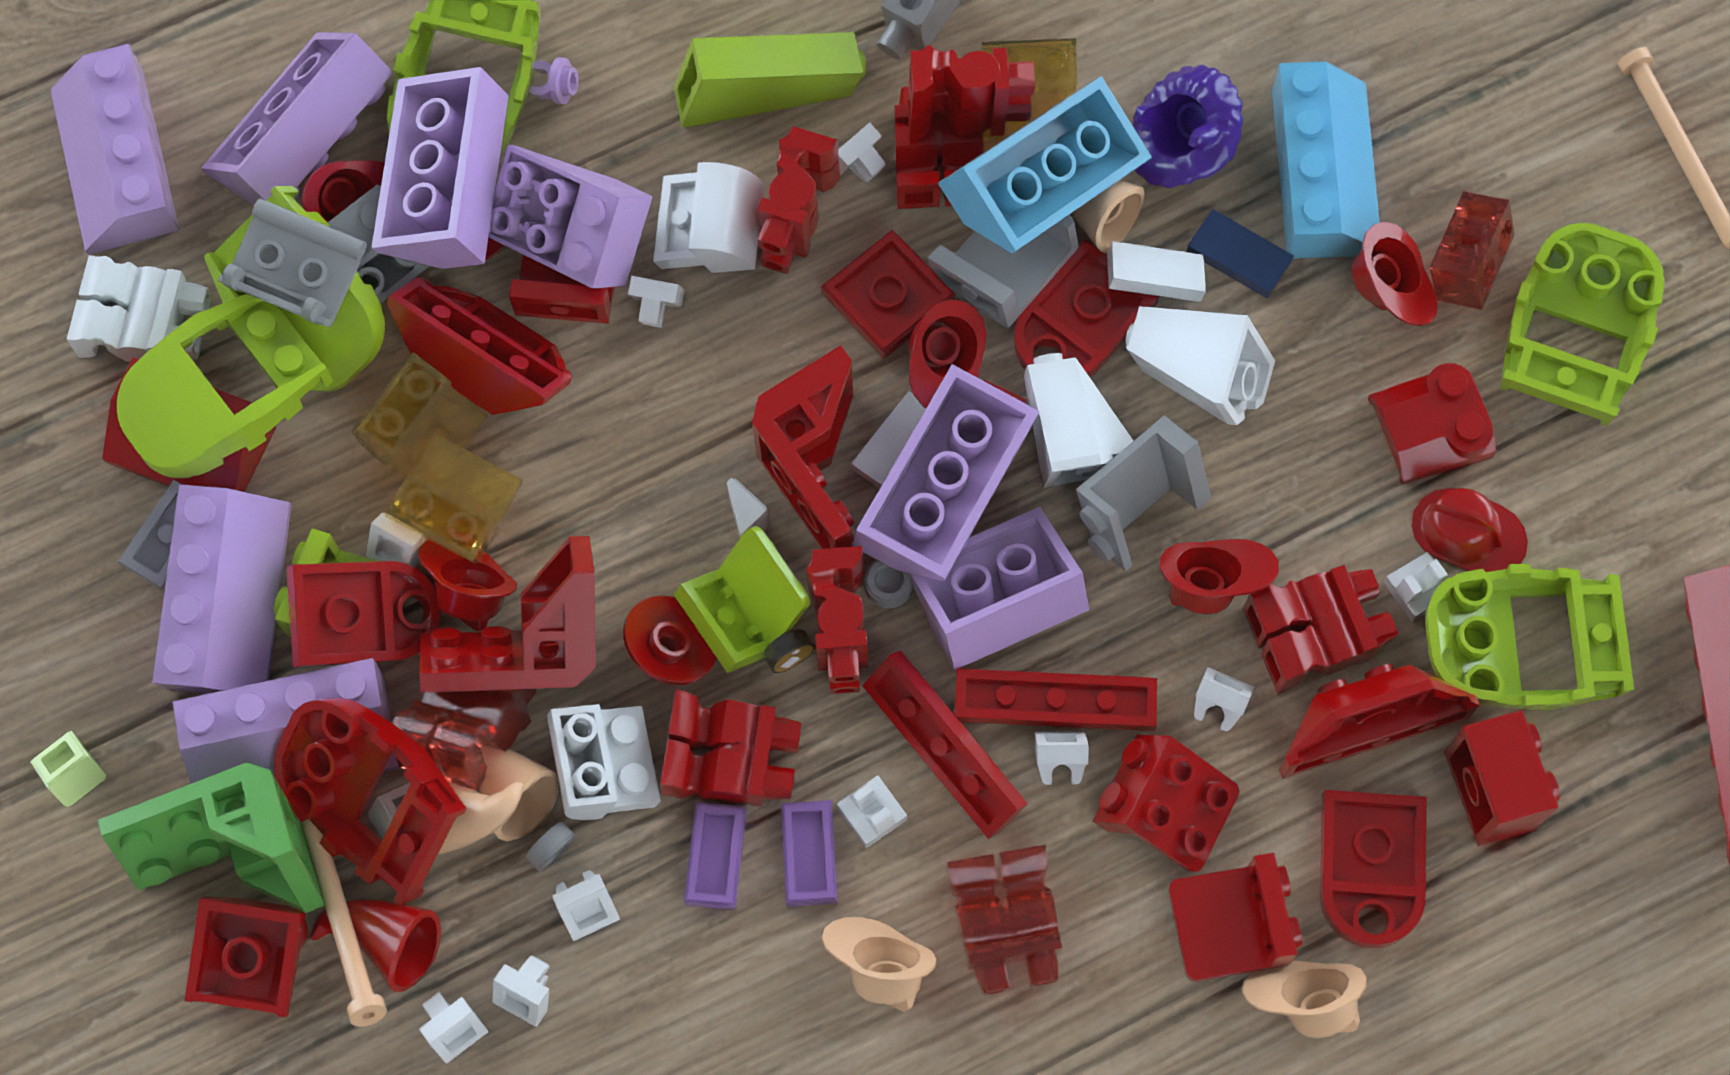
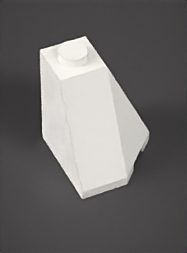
M1139 306L1135 323L1129 326L1126 335L1127 350L1144 373L1227 424L1238 425L1245 419L1244 411L1246 409L1256 410L1264 403L1275 359L1248 315Z
M1061 353L1038 356L1033 359L1034 364L1027 365L1024 380L1029 406L1039 411L1033 423V431L1043 487L1087 481L1131 444L1133 439L1076 357L1063 359Z

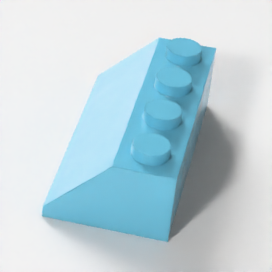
M1328 62L1279 63L1272 88L1286 251L1294 255L1293 259L1355 257L1362 250L1365 232L1372 225L1380 223L1366 83Z
M1101 76L1006 137L938 184L963 224L1006 251L1013 253L1148 161L1152 156Z

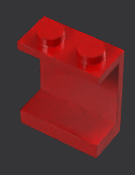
M523 254L519 280L511 279L509 299L515 316L609 324L614 287L591 288Z

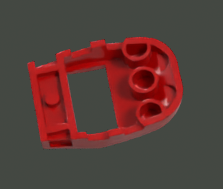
M344 698L318 699L300 705L292 714L276 748L274 757L275 778L293 808L296 817L301 822L310 820L323 836L319 844L332 857L342 854L355 864L357 868L354 873L369 884L383 880L397 892L393 901L399 906L422 896L424 889L421 886L456 818L463 815L467 809L425 748L376 712L360 703ZM393 753L406 768L403 775L411 784L381 841L360 821V818Z

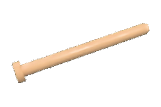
M1647 47L1637 48L1624 55L1617 64L1623 75L1631 74L1721 242L1724 247L1730 250V214L1649 67L1653 60L1651 53Z
M310 820L301 822L353 1000L347 1007L349 1019L354 1026H369L385 1017L387 1009L384 999L378 994H373L333 857L319 844L323 836L322 833Z

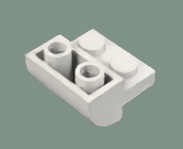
M714 162L698 163L696 173L663 176L653 262L661 269L704 265L711 273L755 269L759 236L757 208L763 197L764 183L756 175L745 169Z
M600 704L557 708L551 709L548 712V727L566 817L576 820L602 819L607 813L654 808L661 802L642 706L601 710Z

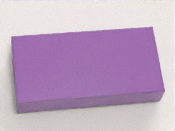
M832 800L781 803L787 907L838 904Z
M696 802L684 896L685 906L736 910L747 815L746 807Z

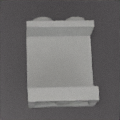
M1068 215L1013 253L1006 251L974 231L956 253L939 245L928 257L930 268L955 293V296L1008 329L1079 248L1075 222Z
M1165 415L1076 489L1082 508L1079 515L1090 533V538L1088 539L1090 548L1102 561L1108 562L1112 560L1125 572L1133 565L1122 530L1170 489L1196 510H1199L1212 498L1198 441Z

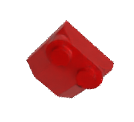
M1455 363L1441 364L1435 367L1429 375L1392 386L1368 396V401L1370 405L1373 404L1400 473L1399 480L1401 485L1493 458L1497 451L1493 424L1472 374L1462 365Z
M213 896L199 898L184 1002H207L274 1013L278 1017L286 1018L289 1014L300 950L305 945L308 937V925L305 920L306 913L286 905L242 898Z

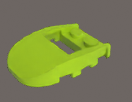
M430 0L424 13L416 11L408 28L411 32L403 52L397 53L392 70L396 77L393 95L389 96L387 109L389 134L398 79L424 76L437 30L521 50L522 54L507 102L500 151L501 156L514 133L530 93V86L534 82L535 70L532 69V65L536 61L541 12L538 2L532 0Z
M274 186L270 190L272 195L266 201L330 227L318 212H306L293 199L298 193L293 186ZM253 215L215 252H208L204 256L223 303L247 294L226 287L218 279L223 274L226 266L233 263ZM356 271L340 310L336 315V319L330 327L314 324L305 320L302 316L280 308L321 363L325 364L333 380L327 388L320 381L311 389L312 391L332 392L346 386L376 357L383 343L385 317L382 312V306L372 285L364 284L358 271Z
M1574 223L1554 231L1543 243L1534 259V264L1525 281H1522L1508 326L1500 389L1507 392L1508 388L1525 393L1601 420V425L1608 426L1620 411L1618 406L1642 368L1641 365L1649 348L1653 346L1659 329L1655 327L1658 307L1662 304L1665 279L1662 265L1656 254L1646 244L1634 237L1595 224ZM1534 310L1624 340L1625 344L1617 369L1526 339L1525 335Z
M245 294L193 315L142 356L130 368L120 385L117 397L118 420L129 442L151 469L168 477L190 478L223 465L224 457L244 447L250 452L265 442L266 438L264 435L284 418L289 421L304 408L300 399L320 381L327 388L333 380L325 364L321 363L278 306ZM230 327L277 388L235 415L185 351L186 348L193 344V340L215 328L221 331Z
M1510 564L1504 570L1485 572L1483 569L1458 573L1453 577H1449L1436 588L1429 601L1425 623L1429 658L1433 670L1438 678L1476 695L1480 705L1551 711L1625 696L1635 690L1620 577L1618 574L1609 573L1603 581L1580 578V570L1558 567L1555 571L1532 569L1530 564ZM1566 596L1578 687L1574 690L1522 691L1511 598Z

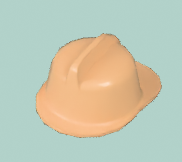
M864 917L841 918L832 921L824 928L822 941L825 949L834 958L849 967L853 986L861 998L876 1004H886L903 1012L912 1008L915 995L920 989L922 977L935 969L936 957L931 950L913 942L884 923Z
M1292 961L1288 966L1251 972L1244 980L1242 992L1247 1002L1258 1010L1286 1015L1300 1034L1310 1038H1323L1341 1032H1354L1358 1029L1360 1020L1357 999L1366 989L1367 977L1362 969L1351 964Z

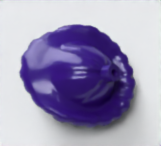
M1197 65L1196 67L1184 66L1179 71L1167 74L1164 80L1156 82L1152 91L1145 96L1141 105L1136 107L1132 126L1152 158L1134 169V171L1143 177L1146 182L1165 188L1191 184L1195 180L1205 179L1214 175L1233 159L1241 139V128L1243 125L1241 111L1243 103L1238 97L1237 87L1232 84L1227 74L1220 73L1217 68H1208L1206 65Z

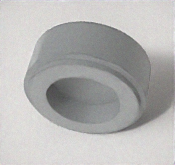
M875 560L868 567L865 574V591L874 604L883 608H896L906 603L911 597L914 586L907 572L895 570L879 560Z
M561 821L548 830L532 846L525 858L538 871H543L570 847L575 839V834Z

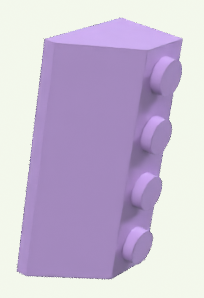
M317 32L201 169L252 205H255L258 199L267 200L272 195L270 190L274 186H293L299 193L297 188L308 174L314 173L325 164L328 159L326 152L336 140H341L352 132L357 125V115L365 106L373 104L383 95L386 90L384 83L394 72L356 33Z
M129 44L82 55L50 91L85 252L87 255L180 231L144 72Z
M481 67L398 79L371 247L376 253L441 269L485 264L508 94Z
M952 364L856 529L853 547L863 546L864 553L895 570L944 581L1032 427L1039 411Z
M179 485L152 683L168 690L215 693L269 681L277 623L273 608L282 584L292 506L290 502L227 488Z
M371 658L174 701L173 709L179 749L190 783L192 784L246 762L271 770L275 777L274 757L278 743L294 711L308 701L326 698L349 699L362 704L392 723L384 674L374 659ZM393 753L383 772L400 769L399 760Z

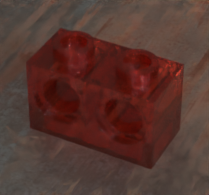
M1463 191L1430 265L1434 291L1438 301L1480 310L1483 309L1515 235L1510 200Z

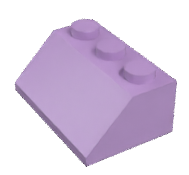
M1041 507L968 538L944 581L908 573L933 634L954 670L1089 610L1083 572Z

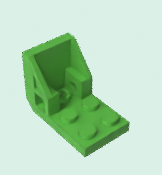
M246 762L98 820L102 838L138 891L162 884L170 878L198 867L211 865L217 860L231 855L235 871L244 885L305 913L325 906L301 822L296 817L293 808L272 771Z

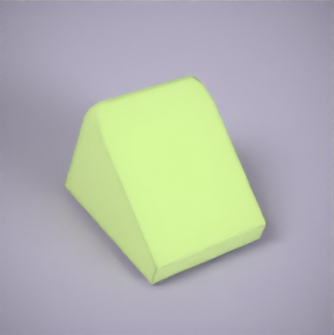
M72 731L67 732L31 761L46 787L66 807L72 806L106 778L105 772Z

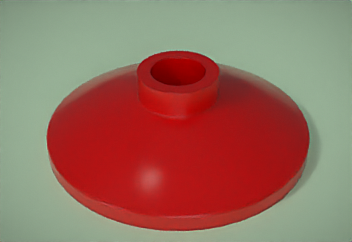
M658 595L645 598L635 604L626 616L623 625V640L626 650L633 662L650 677L667 684L687 685L705 677L714 666L717 657L676 597Z

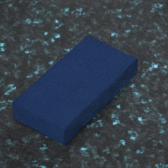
M1214 209L1211 210L1191 239L1186 251L1203 255L1206 264L1267 299L1294 258V255Z

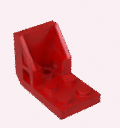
M841 345L759 395L752 420L757 458L821 549L852 547L855 538L850 528L855 525L851 514L840 500L833 503L823 490L827 483L821 473L823 469L830 466L833 462L853 399L852 360Z
M570 536L521 592V631H511V629L503 626H491L483 629L481 632L461 633L455 628H439L433 630L430 634H421L420 693L576 687L596 668L595 571L590 536Z

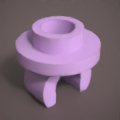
M557 57L552 65L543 60L533 62L532 69L538 73H548V81L541 87L530 86L529 92L539 99L547 100L552 98L555 104L564 105L568 103L570 97L576 94L578 88V73L571 66L570 61L564 57Z

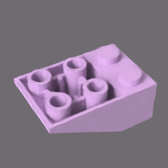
M508 145L495 189L488 237L591 288L626 286L653 196L617 179L515 145Z

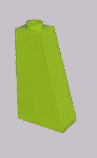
M854 32L693 38L673 86L681 126L692 127L851 97L859 80L865 76L866 58L864 52L858 50Z

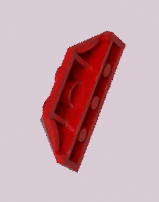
M416 277L388 296L387 305L415 365L491 415L541 406L571 382L572 375L569 370H566L564 360L555 344L478 295L449 286L432 285L430 280Z
M1384 664L1367 671L1364 674L1365 679L1351 684H1347L1346 679L1331 681L1317 689L1318 694L1311 701L1279 768L1281 777L1284 779L1468 719L1479 707V701L1476 695L1412 665L1394 669L1393 664Z

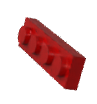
M901 650L890 654L862 685L988 839L999 834L1028 804Z
M957 668L954 715L960 722L1155 731L1157 727L1158 678Z

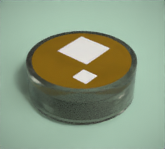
M795 629L784 633L766 647L763 658L773 673H782L805 661L813 653L815 645L805 630Z

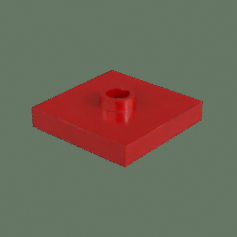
M893 229L821 286V294L883 359L910 338L915 326L932 306L948 299L955 300V293Z

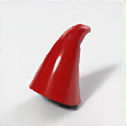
M360 898L346 901L359 947L375 965L387 985L394 992H404L415 986L426 975L435 961L440 946L441 926L438 915L433 910L408 904L399 906L395 902L387 900ZM326 909L316 918L310 934L312 941L319 940L329 933L333 934Z

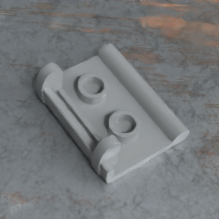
M258 199L253 207V218L234 261L226 266L218 281L235 291L245 292L302 316L305 320L314 324H321L326 327L332 326L359 267L361 258L366 251L367 243L266 200Z

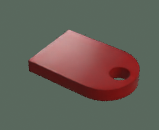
M1084 240L1018 317L1014 334V349L1017 359L1026 370L1027 365L1034 364L1033 359L1035 357L1033 353L1036 349L1042 346H1051L1062 354L1063 359L1076 357L1087 375L1091 378L1126 340L1128 328L1131 324L1135 323L1139 306L1155 307L1159 296L1109 289L1107 256Z
M398 561L293 564L286 567L293 667L343 665L371 658L376 663L403 660L420 652L421 634H430L438 628L440 608L437 605L436 591L429 579L421 571L409 564ZM408 597L418 599L423 606V617L418 624L410 623L403 615V603Z
M1324 790L1322 793L1320 904L1328 924L1344 940L1360 947L1383 948L1401 941L1420 921L1426 902L1427 797ZM1375 908L1384 915L1386 927L1382 933L1370 934L1361 928L1358 916L1362 909Z

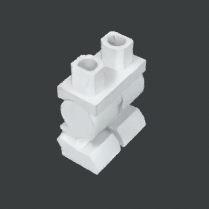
M89 255L78 294L81 300L76 301L66 340L78 358L97 356L99 345H104L113 355L126 362H130L132 357L140 359L159 341L184 322L185 315L193 316L210 309L213 297L208 287L187 282L180 270L167 269L165 271L149 266L139 268L131 262L119 264L107 256ZM111 302H115L118 304L113 307H110ZM202 336L193 340V344L185 349L191 359H198Z

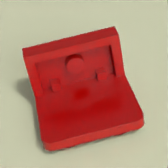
M1136 734L1134 740L1123 751L1122 764L1112 783L1103 791L1099 800L1100 807L1092 822L1107 832L1134 834L1186 871L1199 872L1204 867L1239 796V787L1233 780L1173 737L1167 735Z
M1274 852L1255 855L1247 867L1173 880L1169 885L1168 893L1186 976L1191 981L1197 982L1288 966L1297 956L1296 948L1302 947V934L1296 916L1289 917L1285 897L1291 896L1288 872L1285 866H1277Z

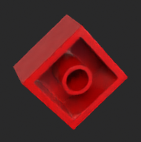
M1523 710L1463 726L1444 751L1478 847L1535 831L1559 808L1557 801L1560 800L1558 783L1551 771L1546 772L1539 755L1542 751L1539 732L1533 723H1527Z

